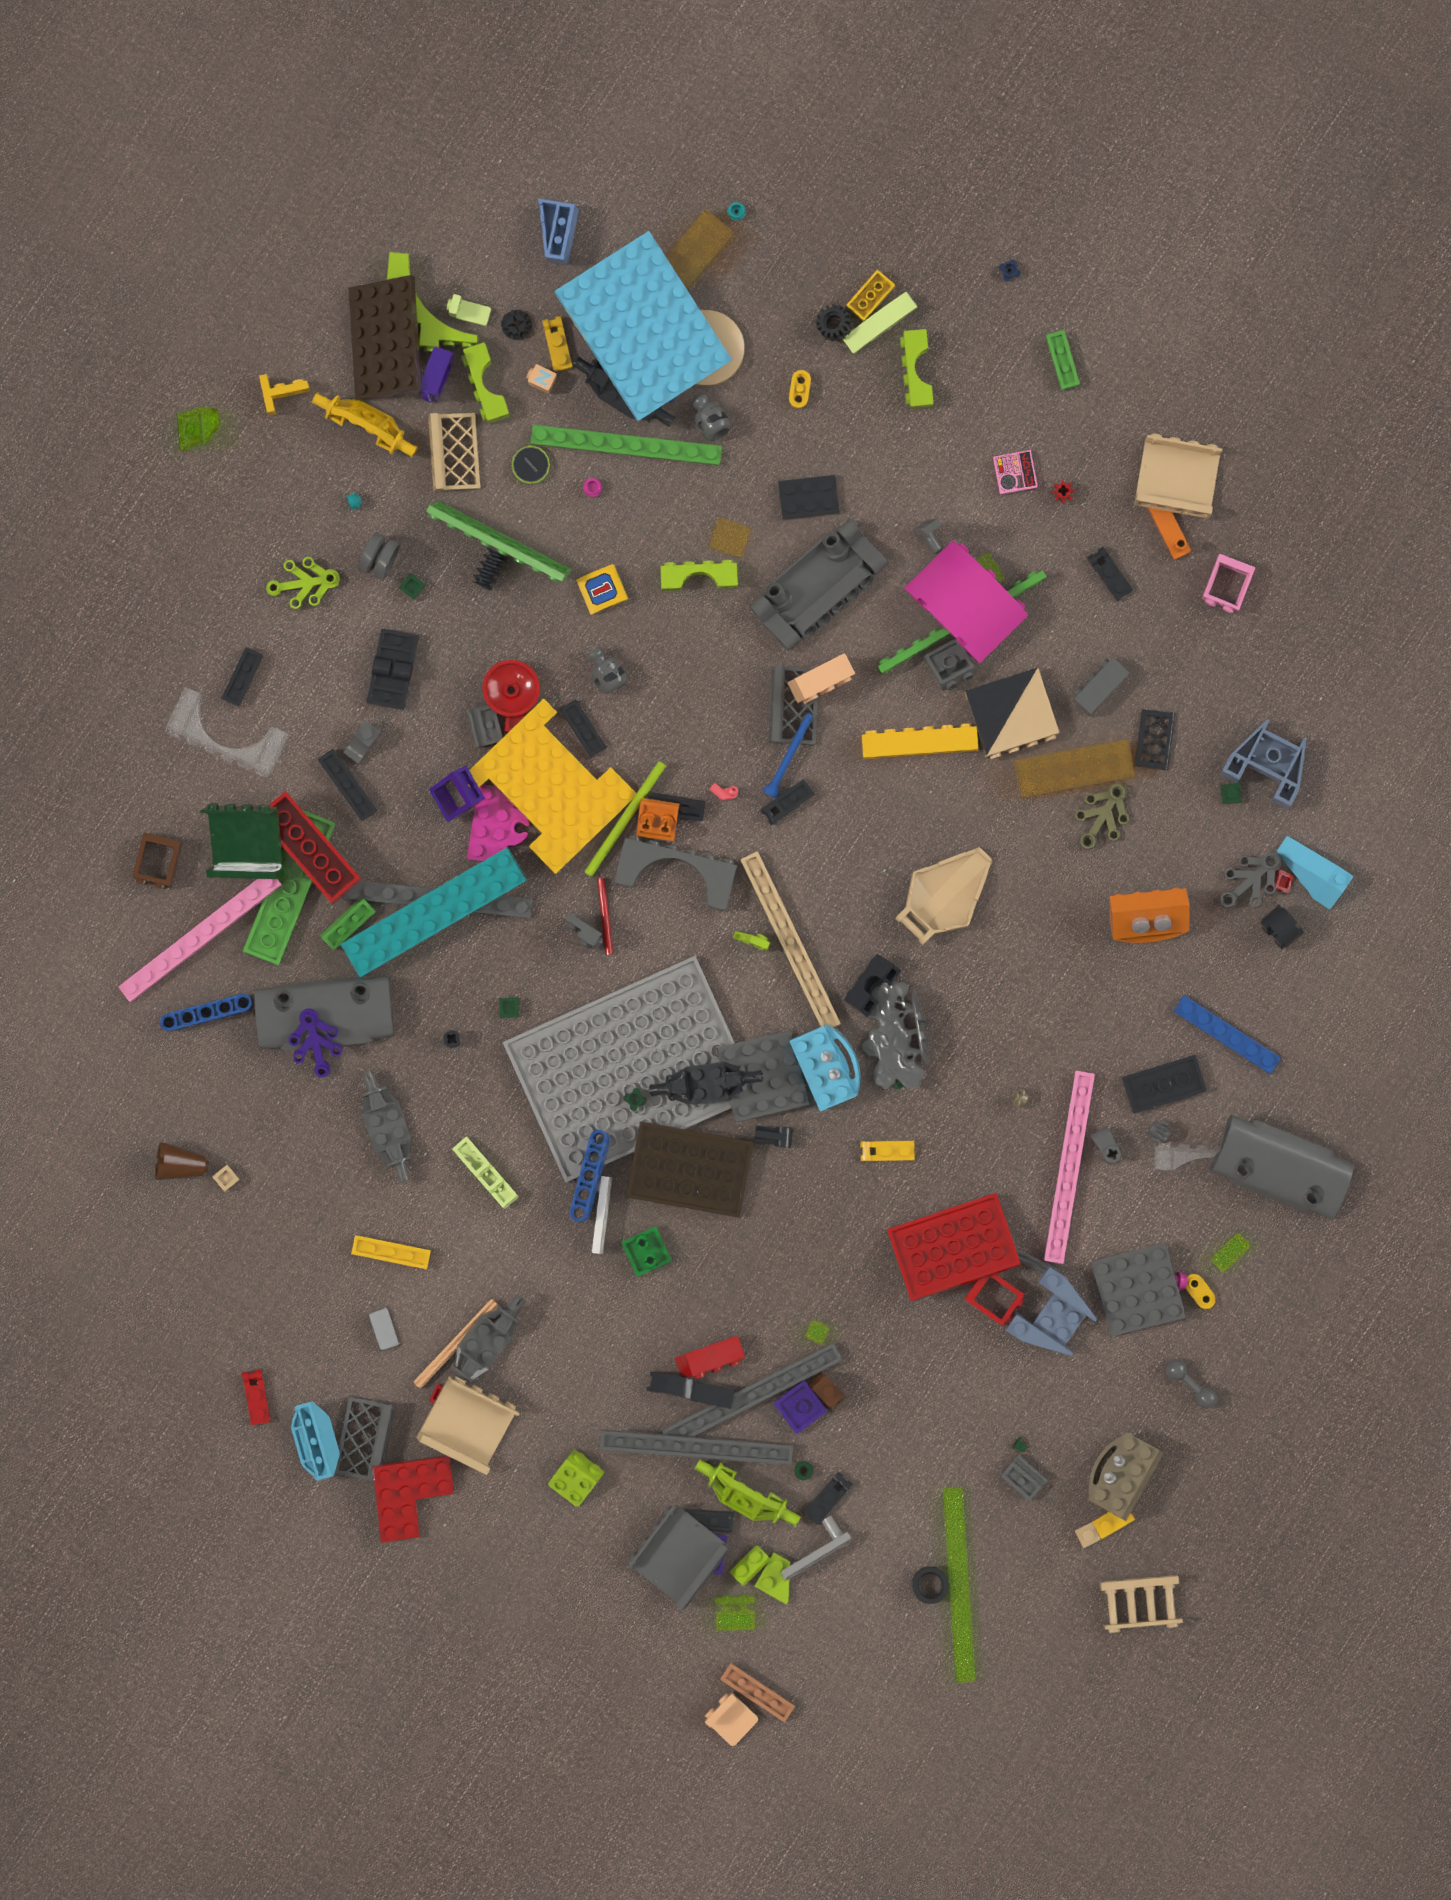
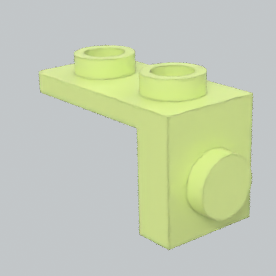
M453 294L452 299L449 298L446 308L449 310L450 317L482 326H487L491 312L490 307L462 300L461 296Z

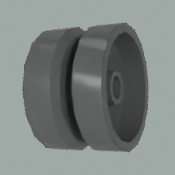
M375 532L363 551L358 570L368 574L374 568V577L384 581L397 557L400 543L390 539L385 544V536Z

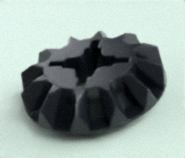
M520 309L511 310L504 315L501 327L503 333L508 338L520 340L530 333L532 322L527 313ZM514 317L518 322H523L519 325V332L515 327H511L514 324Z

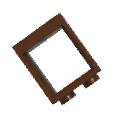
M143 832L132 877L137 879L136 882L147 885L148 882L155 883L154 887L165 890L166 886L172 887L183 843ZM147 842L174 849L166 880L139 874Z

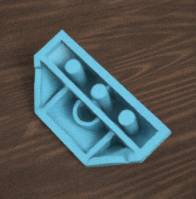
M313 1401L295 1406L291 1430L301 1465L314 1476L316 1481L334 1476L340 1452L330 1417Z

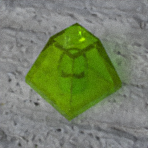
M198 407L177 414L179 452L207 445L220 428L218 408Z

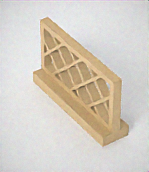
M430 413L428 422L433 492L480 489L475 413ZM462 418H471V426L468 430L459 424ZM441 419H449L454 423L449 431L442 427ZM455 426L464 432L459 440L450 434ZM447 435L456 442L450 450L443 445V440ZM465 435L472 439L473 444L469 449L460 443ZM457 444L466 451L460 459L451 452ZM467 453L474 459V464L470 468L461 461ZM448 454L457 461L451 469L444 464V459ZM458 463L467 470L461 478L452 471ZM449 473L458 479L455 485L446 486V477ZM468 473H471L475 477V484L468 485L462 479Z

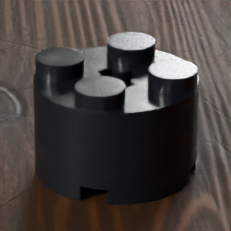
M1279 904L1261 919L1262 922L1260 924L1263 926V931L1268 936L1272 934L1275 944L1281 950L1288 948L1304 934L1301 927L1298 929L1295 926L1297 924L1296 920L1285 908H1281Z

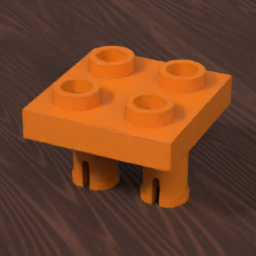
M641 798L636 836L674 841L679 803Z

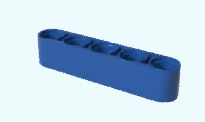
M239 994L167 1013L161 1017L160 1025L164 1030L172 1032L245 1013L253 1008V1000L246 994ZM242 998L249 1000V1005L246 1008L239 1006V1001ZM223 1003H229V1012H221V1005ZM205 1008H210L212 1011L211 1016L208 1018L202 1016V1011ZM189 1012L192 1013L193 1020L190 1023H185L183 1020L184 1015ZM169 1017L174 1019V1025L171 1028L165 1026V1020Z
M594 1130L588 1141L570 1208V1217L576 1222H586L591 1215L610 1144V1136L603 1130ZM599 1134L604 1135V1141L601 1144L596 1142V1137ZM597 1152L599 1154V1159L597 1162L593 1163L591 1161V1156L593 1153ZM589 1171L594 1173V1178L591 1181L586 1179V1174ZM583 1190L589 1191V1197L586 1200L581 1198ZM582 1208L584 1210V1216L578 1219L576 1217V1212L578 1209Z

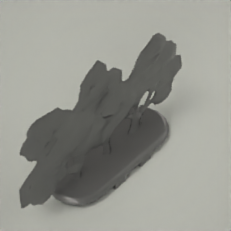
M893 981L891 986L885 983L874 986L872 996L878 1001V1004L869 1016L878 1020L880 1025L878 1028H873L870 1031L868 1040H865L860 1046L868 1056H877L879 1058L876 1067L873 1069L874 1083L884 1089L892 1086L896 1079L906 1089L919 1087L920 1081L925 1076V1071L916 1062L918 1055L921 1054L923 1062L929 1065L927 1042L930 1041V1036L924 1029V1023H927V1018L921 1011L916 990L912 992L913 1006L911 1007L905 1002L904 999L908 995L909 988L904 982ZM897 997H902V1001H899ZM895 1003L902 1004V1009L905 1008V1010L895 1008ZM900 1013H904V1016L900 1018ZM907 1014H914L916 1029L908 1030L905 1028L904 1019ZM913 1034H918L920 1049L910 1046ZM913 1055L912 1059H907L908 1056Z

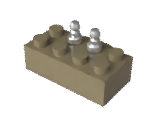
M1126 1432L1111 1442L1097 1458L1090 1475L1088 1500L1118 1518L1127 1521L1161 1460L1163 1453ZM1117 1446L1116 1451L1105 1463L1097 1485H1094L1096 1473L1101 1462Z

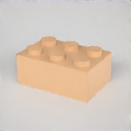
M844 653L787 683L797 703L803 701L805 704L817 698L818 692L820 695H823L835 689L834 684L838 687L852 680L850 676L854 675L855 672Z

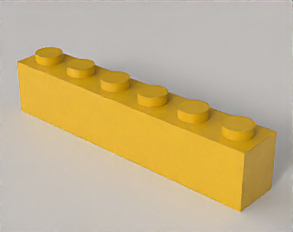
M971 723L961 724L959 728H953V725L941 726L942 729H934V726L922 727V730L915 731V728H904L903 732H896V729L884 730V733L878 734L875 730L865 731V734L861 736L863 760L978 751L977 726L972 727Z

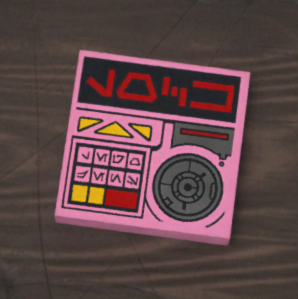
M1031 450L993 457L1000 495L1038 488Z

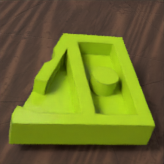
M735 931L733 936L734 939L767 952L770 942L767 941L768 938L760 934L754 936Z
M773 1552L770 1557L771 1560L766 1564L755 1587L787 1605L789 1580L784 1581L781 1571L790 1567V1561Z

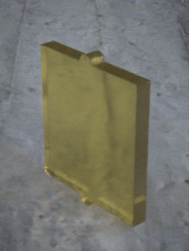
M719 517L716 529L712 531L713 537L709 547L741 558L744 547L748 544L747 539L751 528Z

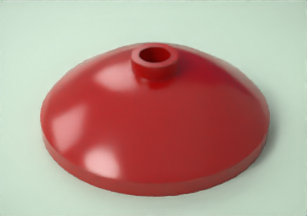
M518 660L501 661L491 667L485 675L482 686L483 696L487 705L497 714L506 717L521 716L530 711L539 698V679L534 670L524 662ZM514 688L515 692L513 694L508 693V689Z

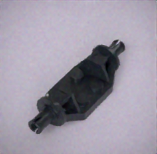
M579 356L576 361L581 363L582 366L575 362L573 367L587 375L585 383L591 386L598 398L629 418L636 419L606 372L599 369H603L599 361L592 365ZM661 406L641 420H647L648 423H651L656 418L670 427L672 423L666 420V418L674 422L676 417L661 409Z
M717 1062L687 1066L673 1075H667L665 1083L650 1084L649 1090L657 1089V1091L649 1092L651 1097L667 1094L670 1101L677 1100L691 1105L731 1100L740 1092H745L748 1083L763 1082L764 1077H756L763 1075L762 1070L745 1072L743 1065L736 1066L728 1062Z

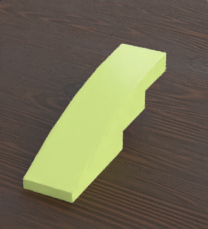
M905 292L852 330L843 340L852 353L855 354L869 342L874 341L886 330L891 329L917 308V305L910 295Z
M467 1136L452 1149L504 1209L519 1197Z

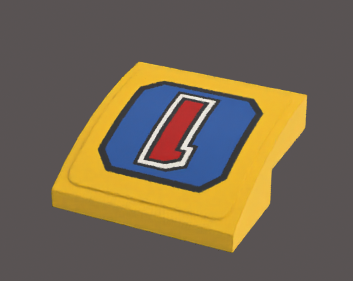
M614 564L576 579L591 615L628 600Z

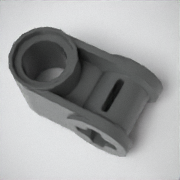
M1107 1126L1090 1135L1096 1148L1107 1163L1114 1164L1119 1161L1121 1157L1120 1149ZM1108 1150L1117 1152L1115 1155L1116 1159L1113 1160V1158L1107 1157L1109 1154Z

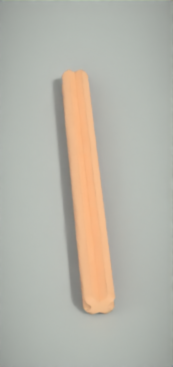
M491 1299L414 1380V1384L422 1388L456 1352L457 1345L478 1317L497 1308L498 1303Z

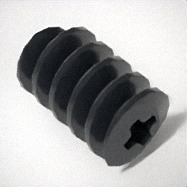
M487 547L486 549L490 554H483L486 561H480L483 568H476L480 574H473L476 582H472L492 591L493 588L489 584H496L493 576H500L496 570H503L500 563H507V561L503 557L505 555Z

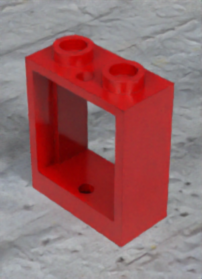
M994 1274L977 1280L964 1300L1003 1326L1004 1323L1006 1325L1010 1323L1014 1317L1011 1313L1015 1308L1019 1309L1025 1301L1023 1299L1025 1294ZM989 1277L1017 1295L1001 1319L974 1301Z

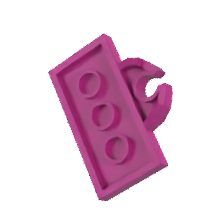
M486 784L480 787L485 799L475 806L467 854L468 860L480 862L508 846H518L525 841L529 833H516L515 827L517 824L522 823L526 827H530L529 820L518 809L514 808L515 806L496 786Z

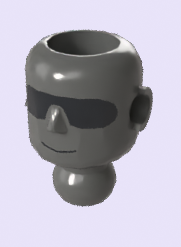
M700 394L692 400L693 408L698 410L695 416L697 429L702 432L706 439L715 441L724 437L730 431V419L720 404L709 403V398L705 394Z
M598 646L587 654L588 660L595 665L591 671V675L594 678L593 683L603 693L610 694L628 681V676L621 663L615 657L606 658L602 647Z

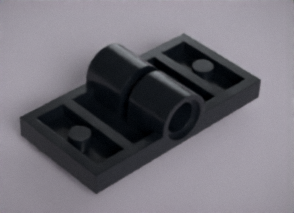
M381 628L372 667L367 704L405 710L419 635Z

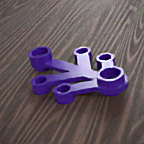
M304 1009L299 1016L301 1023L295 1032L290 1034L288 1042L292 1046H297L300 1043V1036L306 1028L309 1035L299 1050L294 1052L293 1061L295 1063H302L306 1052L312 1045L316 1060L314 1072L318 1077H326L330 1072V1064L324 1061L320 1044L328 1048L331 1054L336 1057L341 1055L342 1046L318 1034L316 1027L325 1031L329 1039L337 1037L338 1029L321 1021L314 1009ZM309 1016L312 1018V1020L308 1021L306 1020V1017ZM333 1030L335 1034L331 1035L329 1031ZM295 1037L298 1041L294 1042L291 1038ZM338 1048L340 1051L335 1052L333 1049ZM296 1055H301L302 1058L297 1059ZM322 1068L325 1070V1072H319V1069Z

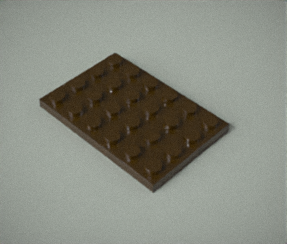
M407 275L349 287L355 400L363 401L421 390L415 276Z
M640 1121L626 1198L740 1218L754 1142Z

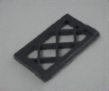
M1142 709L1134 766L1168 770L1175 713ZM1146 716H1152L1156 720L1148 727L1145 726ZM1162 718L1169 719L1168 729H1165L1159 722ZM1158 723L1164 732L1155 738L1148 729ZM1145 731L1153 739L1146 746L1143 745ZM1166 733V747L1163 749L1157 739ZM1155 741L1161 751L1152 757L1146 747ZM1142 750H1145L1151 758L1147 762L1141 761ZM1163 752L1165 754L1164 763H1157L1154 758Z

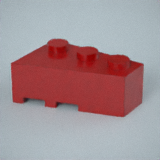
M737 1335L674 1358L681 1377L694 1376V1379L706 1376L705 1372L711 1370L712 1373L722 1370V1365L729 1364V1367L740 1363L739 1359L745 1358Z

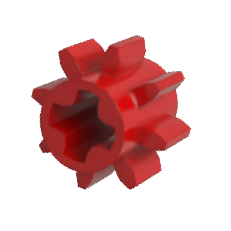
M1062 480L1060 485L1054 483L1053 486L1056 490L1051 491V494L1056 496L1055 502L1061 500L1064 505L1066 499L1072 501L1073 498L1070 494L1075 493V490L1070 488L1071 482L1065 484L1064 480ZM1061 488H1064V491L1067 492L1065 496H1062V493H1058Z

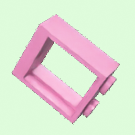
M1219 554L1202 599L1210 606L1215 607L1219 605L1223 607L1222 610L1228 613L1238 612L1255 567ZM1220 566L1246 575L1235 604L1209 595Z

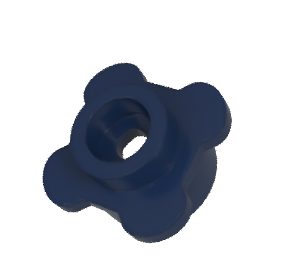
M1015 260L999 265L1004 281L1020 276L1021 272L1018 270Z

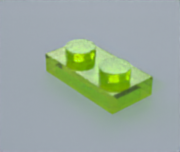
M1237 1232L1210 1260L1224 1273L1251 1246Z

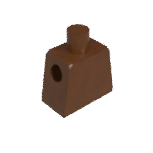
M822 1371L808 1384L833 1411L847 1398Z

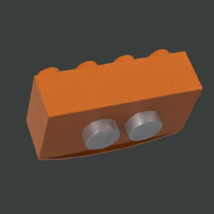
M1186 888L1109 896L1110 926L1113 940L1128 943H1150L1171 939L1189 932L1190 904Z

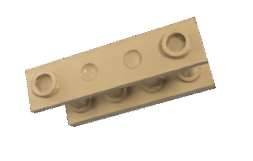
M1169 1575L1100 1582V1590H1105V1594H1107L1110 1624H1103L1104 1629H1109V1633L1120 1632V1628L1164 1624L1168 1628L1178 1627V1623H1183L1182 1618H1175L1173 1588H1175L1174 1584H1179L1178 1576ZM1163 1585L1166 1594L1168 1619L1156 1620L1154 1590L1155 1586ZM1138 1587H1143L1146 1590L1147 1621H1137L1134 1591ZM1116 1589H1124V1592L1127 1593L1129 1622L1118 1623Z

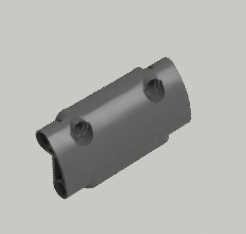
M851 519L838 528L836 533H827L766 587L764 596L762 595L749 606L762 624L787 651L791 650L803 638L808 639L867 589L873 583L874 576L889 564L887 559L862 535L860 529Z
M351 977L280 984L273 989L254 990L256 1025L260 1049L281 1048L282 1050H298L309 1035L308 1029L306 1028L300 1036V1043L297 1046L290 1045L288 1040L290 1034L294 1033L301 1023L299 1020L300 1013L308 1008L314 1009L321 1021L338 1029L337 1037L329 1039L325 1031L316 1027L318 1034L333 1043L340 1045L371 1042L374 1038L394 1037L389 977L371 979ZM363 986L365 989L358 990L356 987ZM285 993L288 997H281L280 994ZM308 1016L306 1020L311 1021L312 1018ZM331 1030L329 1033L334 1035L335 1031ZM295 1037L291 1038L294 1042L298 1041Z
M1230 1115L1226 1122L1220 1151L1214 1156L1210 1164V1171L1228 1177L1229 1181L1234 1185L1304 1213L1316 1212V1214L1331 1220L1335 1218L1343 1202L1354 1169L1353 1163L1334 1156V1152L1325 1147L1256 1120L1247 1121L1234 1115Z

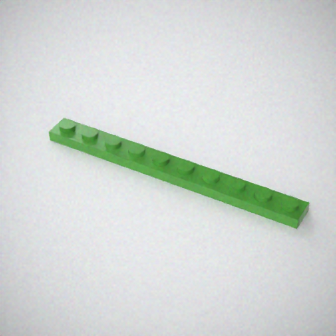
M533 425L531 445L720 466L722 446L540 425Z
M1036 570L1027 576L1028 579L1024 582L1019 580L1012 584V589L1007 592L1015 598L1046 579L1045 573L1043 571L1038 573ZM939 628L934 629L929 633L928 638L923 640L921 637L912 643L913 646L909 649L904 647L896 652L897 656L881 660L877 668L881 675L885 674L950 636L951 633L945 628L941 630Z

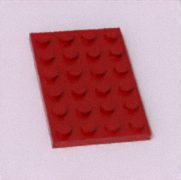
M997 1193L887 1229L911 1302L1021 1266Z

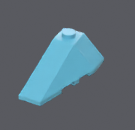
M1289 836L1285 837L1276 851L1288 868L1299 879V882L1310 893V896L1329 910L1353 878L1351 874Z

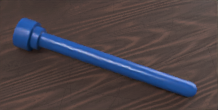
M811 713L805 715L772 782L768 786L765 785L763 793L776 799L779 793L778 785L813 718Z

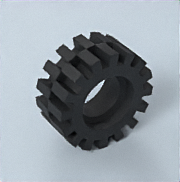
M832 304V307H829V305L825 306V311L822 308L820 310L822 314L818 313V319H816L819 332L825 339L833 342L834 339L840 341V337L845 339V334H850L849 329H852L851 323H853L847 310L844 307L842 308L841 305L836 306L835 304ZM832 317H839L841 324L835 329L828 328V321Z

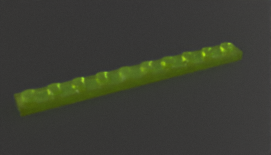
M962 1487L942 1488L955 1677L956 1683L973 1682L976 1680Z

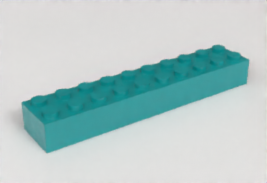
M506 847L340 945L359 977H362L527 881V878L510 849Z

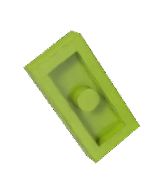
M756 1544L729 1572L744 1587L771 1559Z

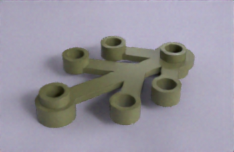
M1114 783L1108 788V791L1097 794L1089 793L1085 796V803L1087 805H1093L1099 800L1108 799L1105 806L1085 811L1078 810L1075 813V819L1079 822L1099 815L1088 834H1084L1080 838L1082 848L1091 849L1095 845V836L1105 819L1109 830L1108 839L1110 841L1118 840L1120 834L1116 830L1111 810L1115 803L1119 813L1118 823L1126 825L1129 822V816L1126 814L1123 803L1127 791L1122 784ZM1116 789L1119 790L1120 795L1115 796L1113 794V791ZM1092 796L1094 798V802H1088L1087 797ZM1079 812H1082L1084 814L1083 819H1079L1077 817V814ZM1126 816L1127 821L1121 822L1120 817ZM1115 832L1117 834V838H1111L1110 833ZM1084 839H1090L1091 844L1085 845Z

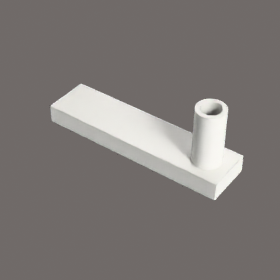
M601 1176L597 1189L599 1191L592 1253L603 1254L612 1186L611 1177Z

